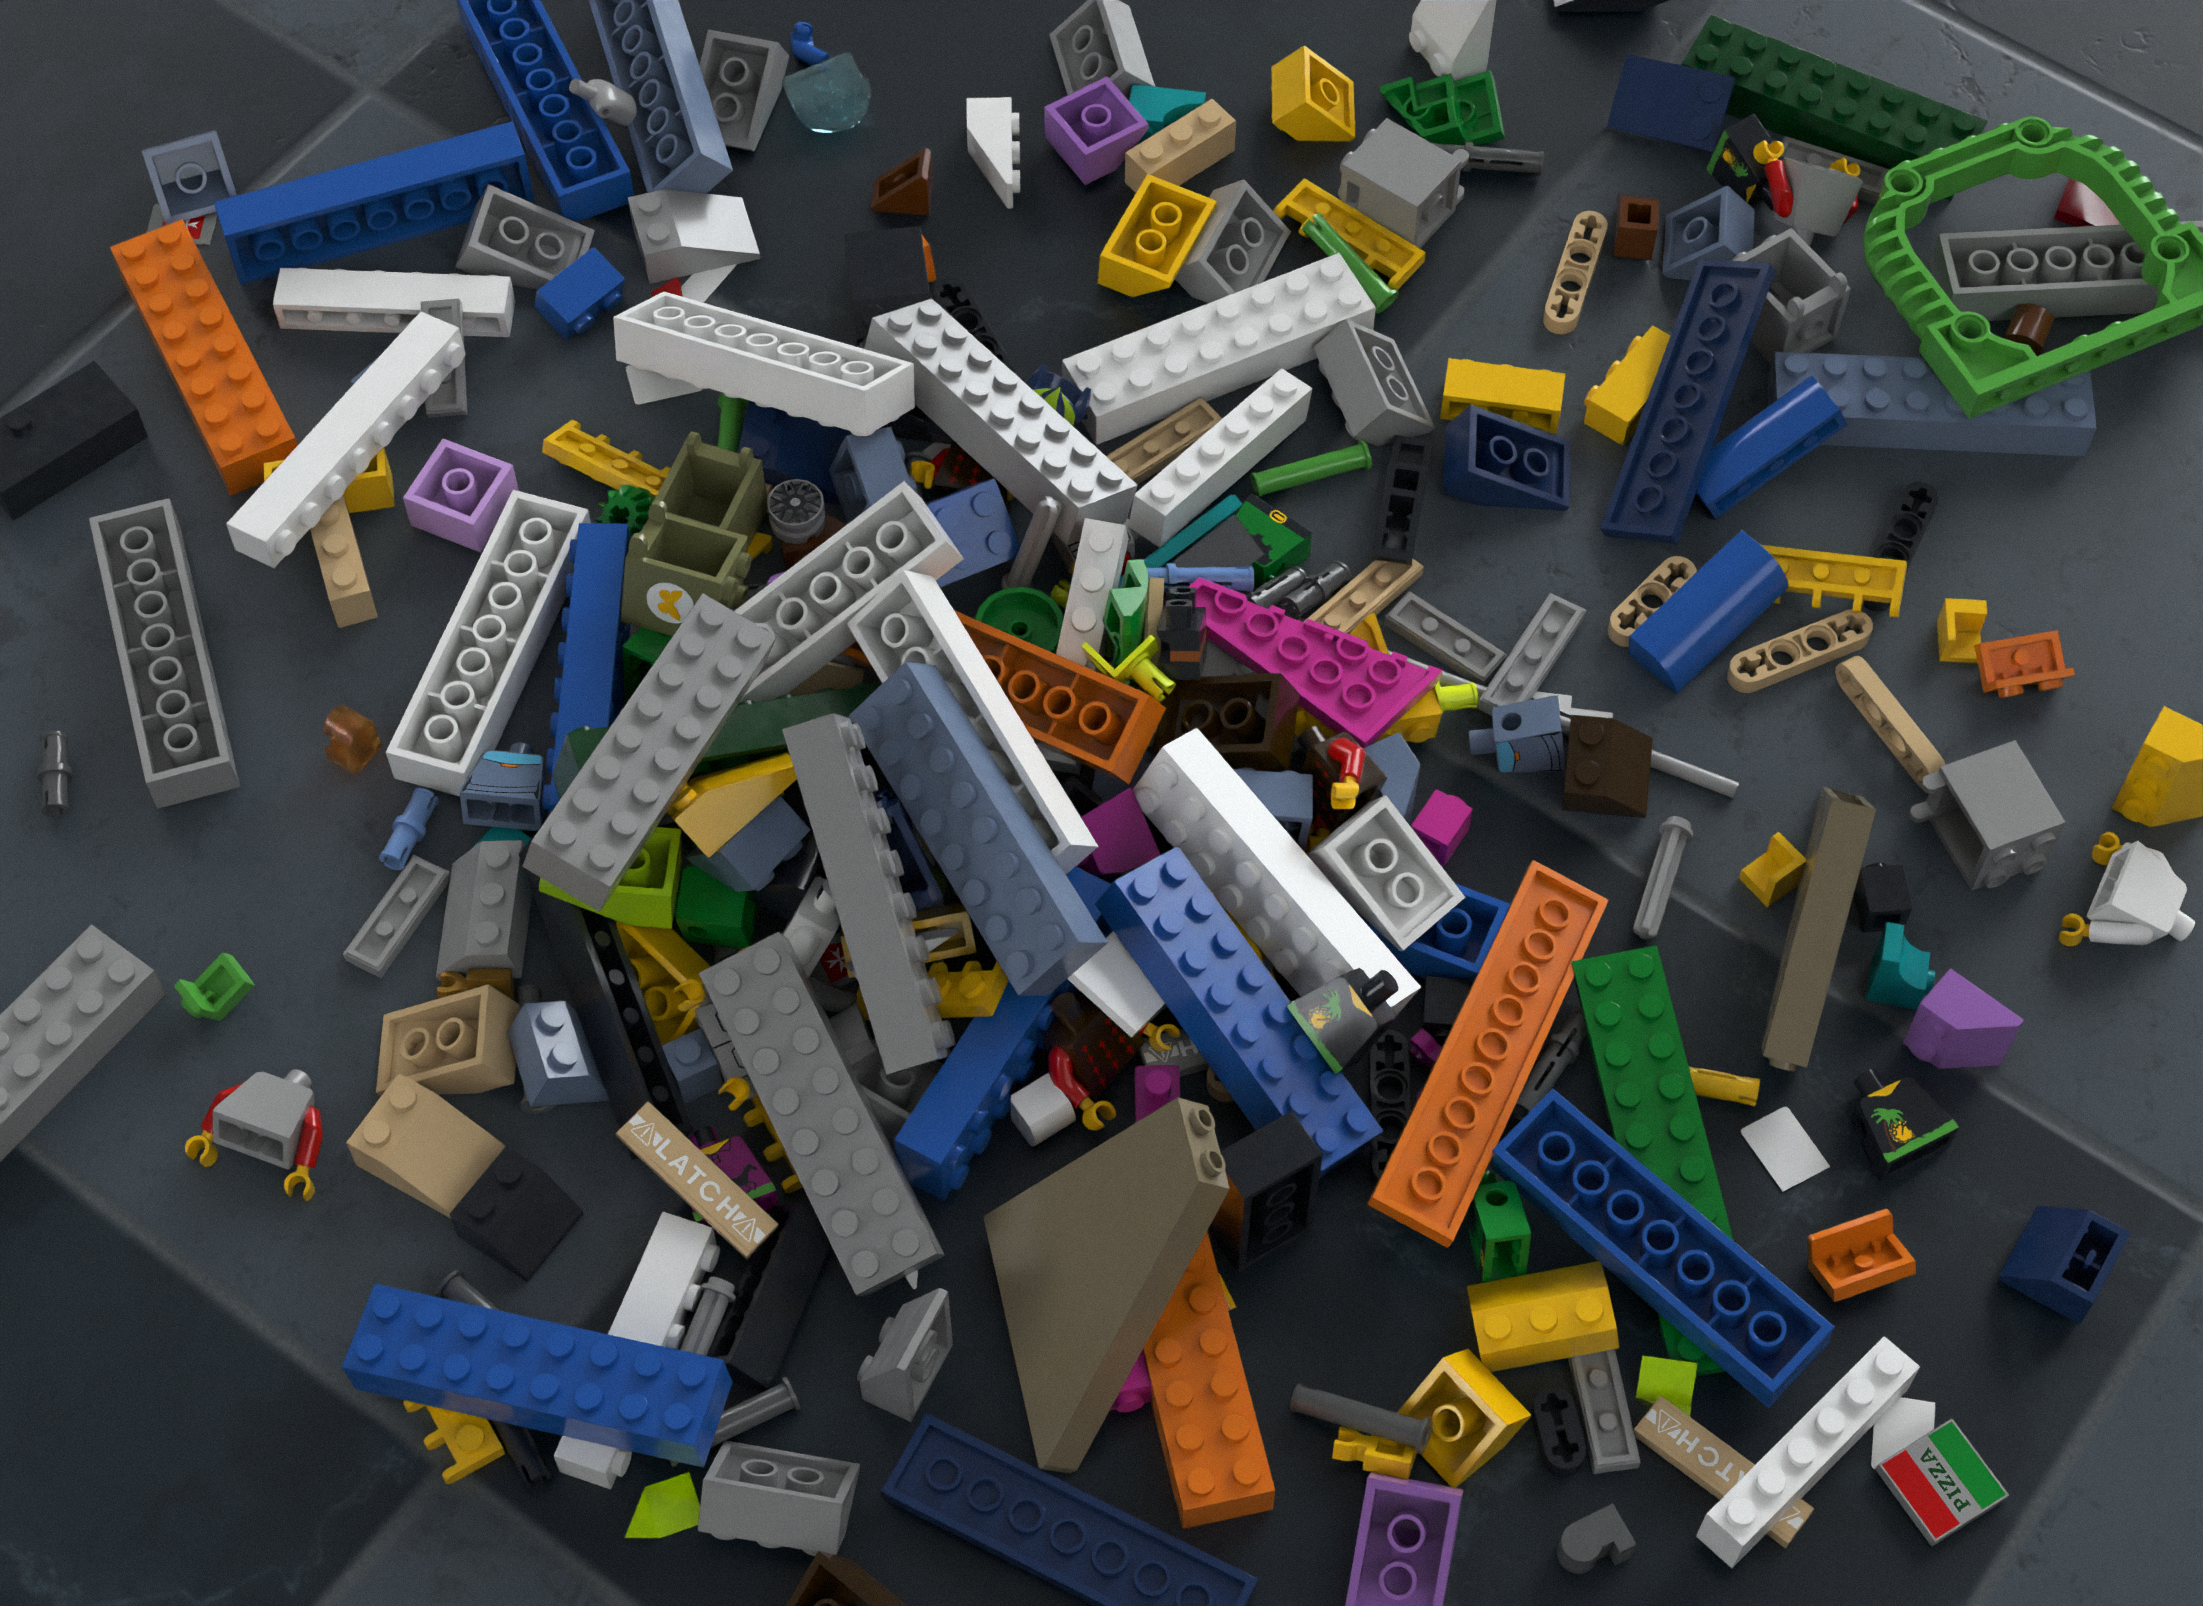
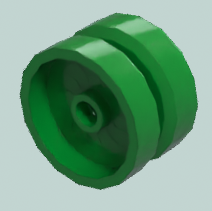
M1027 587L1005 588L989 596L979 607L975 620L1056 654L1063 624V613L1054 599L1042 591Z

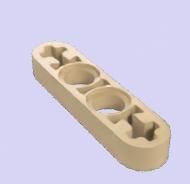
M1584 211L1576 216L1565 245L1543 316L1544 326L1554 334H1568L1577 326L1605 242L1608 226L1606 218L1596 211ZM1587 227L1593 228L1590 241L1583 239ZM1575 253H1583L1590 258V261L1577 263L1570 256ZM1566 281H1573L1581 289L1570 292L1564 290L1561 284ZM1561 304L1568 305L1564 318L1557 317Z
M1853 609L1845 610L1736 654L1730 661L1727 672L1728 683L1736 691L1752 693L1858 651L1865 647L1869 641L1873 630L1872 620L1864 612L1854 613ZM1849 625L1852 630L1845 632L1846 626ZM1860 629V633L1856 634L1854 630ZM1813 637L1821 638L1827 642L1829 648L1822 651L1814 650L1808 645L1807 640ZM1778 651L1786 652L1792 657L1793 662L1788 665H1780L1772 659L1771 654ZM1740 668H1744L1746 672L1755 670L1753 677H1750L1748 673L1740 674Z
M1854 656L1836 666V678L1842 690L1919 787H1921L1923 778L1926 775L1939 771L1941 766L1946 765L1939 752L1862 657Z

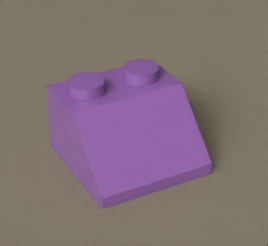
M1107 76L1044 107L1045 138L1085 185L1117 170L1125 159V152L1135 147L1148 130L1149 125Z
M1950 968L1920 1003L1903 1044L1908 1046L1918 1059L1930 1062L1938 1069L1999 1066L2004 1061L2024 1020Z

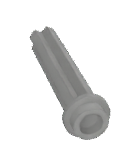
M1044 496L1042 501L1038 503L1011 571L1002 578L1001 586L1003 589L1014 587L1033 589L1031 581L1061 512L1062 505L1060 501L1054 500L1051 496Z
M1668 817L1660 825L1659 832L1662 836L1633 925V932L1639 935L1641 939H1654L1658 935L1685 845L1692 840L1693 831L1691 830V824L1682 817Z
M710 1277L708 1283H702L700 1289L704 1293L680 1349L681 1351L707 1356L728 1302L735 1301L736 1296L733 1294L735 1286L717 1277Z

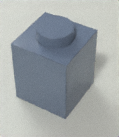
M697 1029L662 1045L684 1104L723 1086L719 1064L701 1029Z

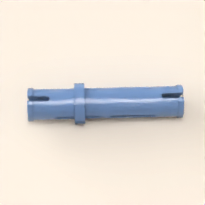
M1167 563L1165 568H1147L1148 580L1150 577L1164 578V592L1166 596H1170L1169 592L1172 587H1189L1199 577L1234 591L1253 592L1254 570L1252 566L1176 567L1175 563Z

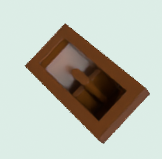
M925 147L876 178L871 209L876 212L929 215L933 192L931 151Z

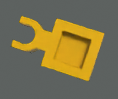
M1340 1426L1338 1440L1335 1439L1332 1459L1363 1461L1362 1470L1408 1479L1417 1453L1415 1447L1372 1434L1371 1436L1363 1435L1357 1430Z

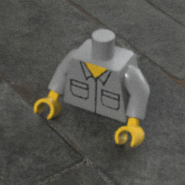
M694 979L685 980L673 989L674 992L682 991L686 993L689 1000L679 1004L678 1009L686 1012L696 1005L701 1006L695 1009V1019L719 1064L720 1072L725 1081V1084L718 1090V1094L720 1095L726 1091L735 1096L736 1099L728 1106L731 1111H734L745 1100L757 1096V1091L705 985L700 984Z

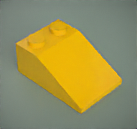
M787 752L695 777L689 783L686 782L667 813L701 851L710 858L797 780L791 757Z

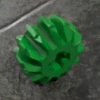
M621 485L619 491H608V503H598L603 513L602 516L594 520L597 523L628 524L631 538L633 534L640 533L648 521L649 508L655 498H652V493L647 489L636 488L631 485Z

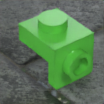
M224 952L218 956L194 983L179 979L174 985L183 998L180 1001L181 1005L189 1014L196 1018L205 1017L216 1021H221L255 986L233 955Z

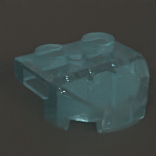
M850 51L783 77L781 82L802 124L813 131L822 133L838 132L858 124L864 118L871 98L869 82L867 79L863 80Z

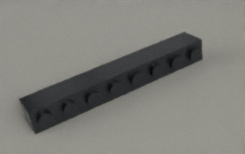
M533 838L519 852L522 865ZM524 868L620 1129L647 1102H650L683 1135L688 1137L694 1129L615 921L540 892V877ZM628 1148L632 1160L640 1159L634 1152H632Z

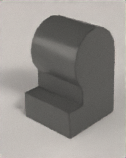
M1612 1503L1569 1525L1561 1536L1557 1557L1564 1569L1571 1573L1582 1574L1594 1568L1597 1560L1606 1555L1610 1556L1615 1566L1630 1559L1637 1544Z

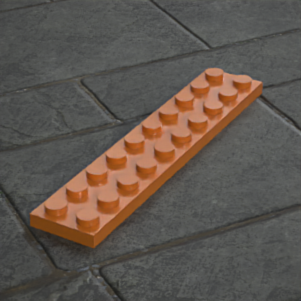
M1532 860L1367 1205L1447 1248L1451 1245L1490 1162L1492 1150L1497 1146L1574 978L1575 973L1572 961L1583 958L1609 901L1608 899Z

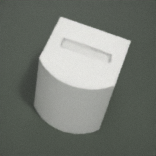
M1049 1073L1011 1095V1120L1033 1147L1076 1120L1070 1101L1053 1084Z

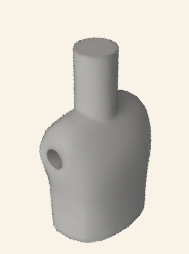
M577 78L571 81L569 85L570 92L589 101L590 106L599 117L624 127L628 126L635 118L637 111L636 103L632 95L602 79H592L588 83Z

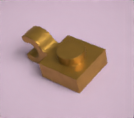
M468 969L466 978L454 971L440 973L441 987H437L438 999L489 984L516 1002L512 969Z

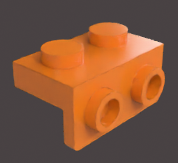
M2058 630L1974 645L1983 693L1998 691L1999 698L2024 694L2023 687L2036 684L2039 692L2063 687L2062 680L2075 676L2074 667L2065 668Z
M1883 1209L1809 1235L1807 1238L1808 1269L1833 1302L1916 1274V1260L1894 1235L1893 1215L1888 1209Z

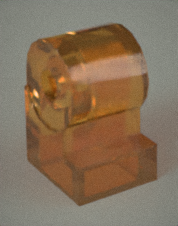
M343 704L333 709L327 717L323 730L325 736L332 741L324 749L327 758L357 775L382 747L374 723Z

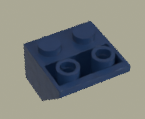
M2037 1206L1997 1280L2070 1320L2081 1324L2096 1300L2131 1232L2088 1209Z

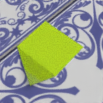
M1642 1356L1636 1398L1649 1410L1661 1395L1690 1417L1698 1363Z
M689 1472L644 1487L625 1538H662L698 1525L700 1504Z

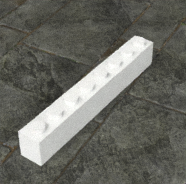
M420 312L226 523L235 550L273 568L285 556L289 555L306 532L317 525L321 516L333 502L342 497L350 483L367 469L370 461L377 453L391 442L394 434L407 420H410L415 415L417 409L429 395L437 391L447 375L461 364L466 353L460 329L424 312Z

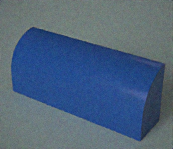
M1813 376L1808 377L1712 446L1696 494L1713 517L1717 519L1848 424L1841 410Z
M1741 530L1629 636V655L1674 693L1678 694L1788 589V580L1784 571L1764 547Z

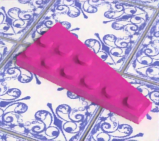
M1199 577L1189 586L1196 588V607H1206L1207 638L1256 674L1282 673L1300 694L1298 704L1300 707L1337 734L1342 732L1349 733L1362 748L1372 745L1441 680L1443 670L1429 665L1428 669H1424L1408 663V657L1393 651L1390 656L1369 648L1368 642L1308 618L1304 623L1285 616L1286 610L1271 605L1269 609L1247 601L1245 594Z

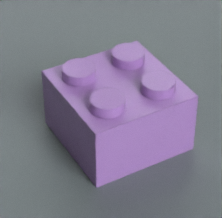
M442 439L404 495L403 500L411 526L481 553L512 491H519L512 464Z

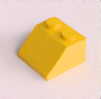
M1305 45L1271 67L1272 123L1280 131L1286 132L1297 141H1351L1355 139L1354 82Z
M1469 1349L1443 1357L1397 1412L1419 1420H1424L1425 1417L1432 1418L1430 1439L1424 1453L1421 1455L1453 1488L1458 1487L1503 1449L1531 1416L1527 1409Z

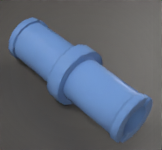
M416 788L403 815L397 816L392 824L393 833L384 850L379 855V860L385 862L384 865L393 870H403L416 842H421L426 834L425 825L439 802V798L437 796L433 797L434 793L428 789Z

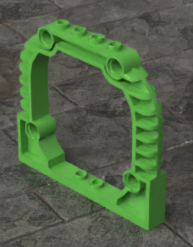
M2030 116L2009 124H2000L1993 130L1977 136H1969L1949 147L1937 148L1928 155L1915 160L1903 161L1890 169L1884 177L1878 201L1869 216L1863 236L1866 265L1869 267L1876 284L1883 288L1884 295L1895 304L1896 311L1909 323L1910 330L1921 339L1918 351L1969 419L2203 325L2202 233L2192 221L2182 225L2178 214L2174 209L2168 208L2162 194L2156 193L2153 189V183L2148 177L2140 173V167L2134 161H2128L2124 157L2125 153L2118 147L2103 145V140L2093 135H2085L2083 137L2072 136V129L2051 127L2046 120ZM2052 173H2059L2081 182L2102 199L2146 255L2141 266V275L2147 283L2157 287L2155 308L2127 321L2113 322L2102 331L2089 336L2086 334L2081 335L2067 345L2036 356L2029 345L2013 342L1990 333V324L1982 315L1969 311L1960 312L1915 254L1905 231L1922 222L1930 203L2005 174L2032 180Z

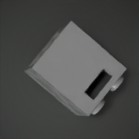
M1386 118L1377 129L1373 128L1366 134L1362 144L1354 152L1350 151L1343 158L1340 165L1342 175L1338 197L1344 203L1418 248H1421L1456 211V205L1463 199L1465 190L1459 185L1460 170L1468 163L1469 153L1464 149H1458L1451 155Z
M1792 228L1777 236H1769L1760 246L1749 252H1741L1731 260L1771 263L1775 270L1750 344L1770 364L1772 363L1774 352L1810 353L1837 338L1851 288L1847 285L1845 275L1840 272L1836 274Z
M2016 740L1941 766L1939 771L1926 775L1921 783V788L1924 792L1929 793L1926 801L1912 806L1909 812V818L1915 823L1927 820L1931 822L1971 891L1983 886L1994 888L2016 874L2024 872L2026 875L2041 870L2047 864V859L2053 847L2057 844V839L2066 823Z

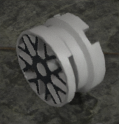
M793 479L778 484L770 492L767 500L771 530L777 538L787 543L800 544L808 542L807 539L813 535L818 537L823 531L826 522L822 492L816 485L806 480ZM789 485H790V487H791V489H792V490H790V491H788V488H787V486H789ZM804 485L807 486L806 491L801 490Z

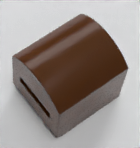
M2029 303L2018 304L2004 339L2029 345L2036 356H2039L2055 317L2041 306Z

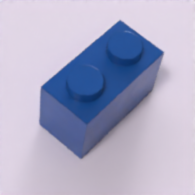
M592 247L536 291L534 308L566 340L575 332L582 334L588 330L595 321L594 317L603 310L610 312L620 304L623 299L622 293L625 278L595 247Z

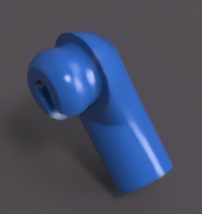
M797 22L794 25V32L790 33L789 38L793 56L819 70H824L830 60L829 53L814 47L813 38L811 37L813 27L809 23Z

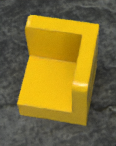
M1945 598L1937 619L1939 661L1978 663L1974 645L1981 643L1980 631L1987 616L1986 600Z
M1777 832L1771 837L1767 851L1743 868L1739 879L1766 907H1769L1799 885L1807 859L1780 832Z

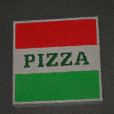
M1953 1419L1948 1420L1885 1459L1875 1468L1931 1547L2004 1502L2009 1497L2007 1491Z

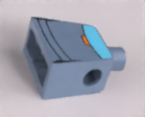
M1558 695L1496 706L1492 709L1493 728L1469 730L1471 755L1496 753L1498 771L1502 773L1565 772L1566 770Z
M521 742L514 743L510 747L509 752L497 750L484 752L460 790L463 824L539 831L544 824L545 812L543 808V787L546 784L544 758L541 755L534 754L531 746Z

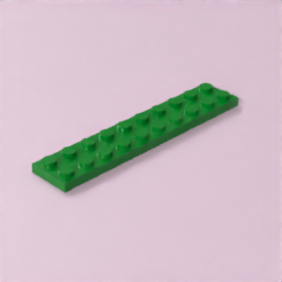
M1657 945L1572 961L1575 973L1574 982L1613 1139L1733 1240ZM1656 1311L1667 1359L1698 1363L1695 1377L1725 1372L1724 1369Z

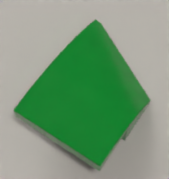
M1491 70L1457 81L1454 80L1450 73L1415 84L1411 76L1379 87L1382 96L1421 138L1430 143L1464 145L1465 142H1473V145L1506 139L1495 79Z
M1143 559L1128 560L1121 588L1109 590L1102 621L1113 642L1110 652L1113 656L1112 667L1114 669L1143 641L1148 591V572ZM1130 679L1125 683L1137 689L1138 683L1135 680Z

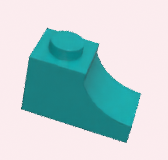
M1132 84L1129 102L1149 124L1148 130L1137 144H1140L1206 103V92Z
M1887 922L1870 962L1865 1000L1917 1010L1923 995H1928L1934 986L1935 970L1928 969L1930 953L1915 948L1907 941L1903 933L1904 925Z

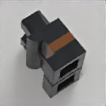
M1172 587L1169 592L1170 600L1166 602L1157 628L1158 637L1164 641L1157 667L1170 680H1200L1207 656L1206 607H1196V588Z

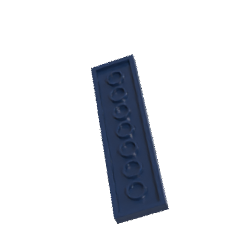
M1714 259L1698 260L1601 523L1600 529L1605 536L1671 544L1678 543L1775 274L1771 263Z
M925 1413L881 1490V1498L1094 1606H1247L1258 1585V1578L928 1413Z

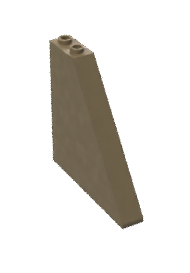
M1823 786L1821 788L1805 856L1807 862L1799 882L1761 1044L1763 1056L1768 1057L1770 1060L1769 1065L1780 1069L1795 1071L1797 1065L1806 1068L1808 1065L1876 809L1862 796Z
M1177 1097L983 1216L1039 1469L1069 1474L1078 1470L1230 1189L1225 1172V1160L1220 1153L1214 1130V1118L1207 1105Z

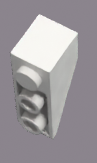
M1011 97L967 98L968 152L1007 209L1013 208V193H1020V170H1013V164H1020V141H1012V135H1020L1019 113H1012Z

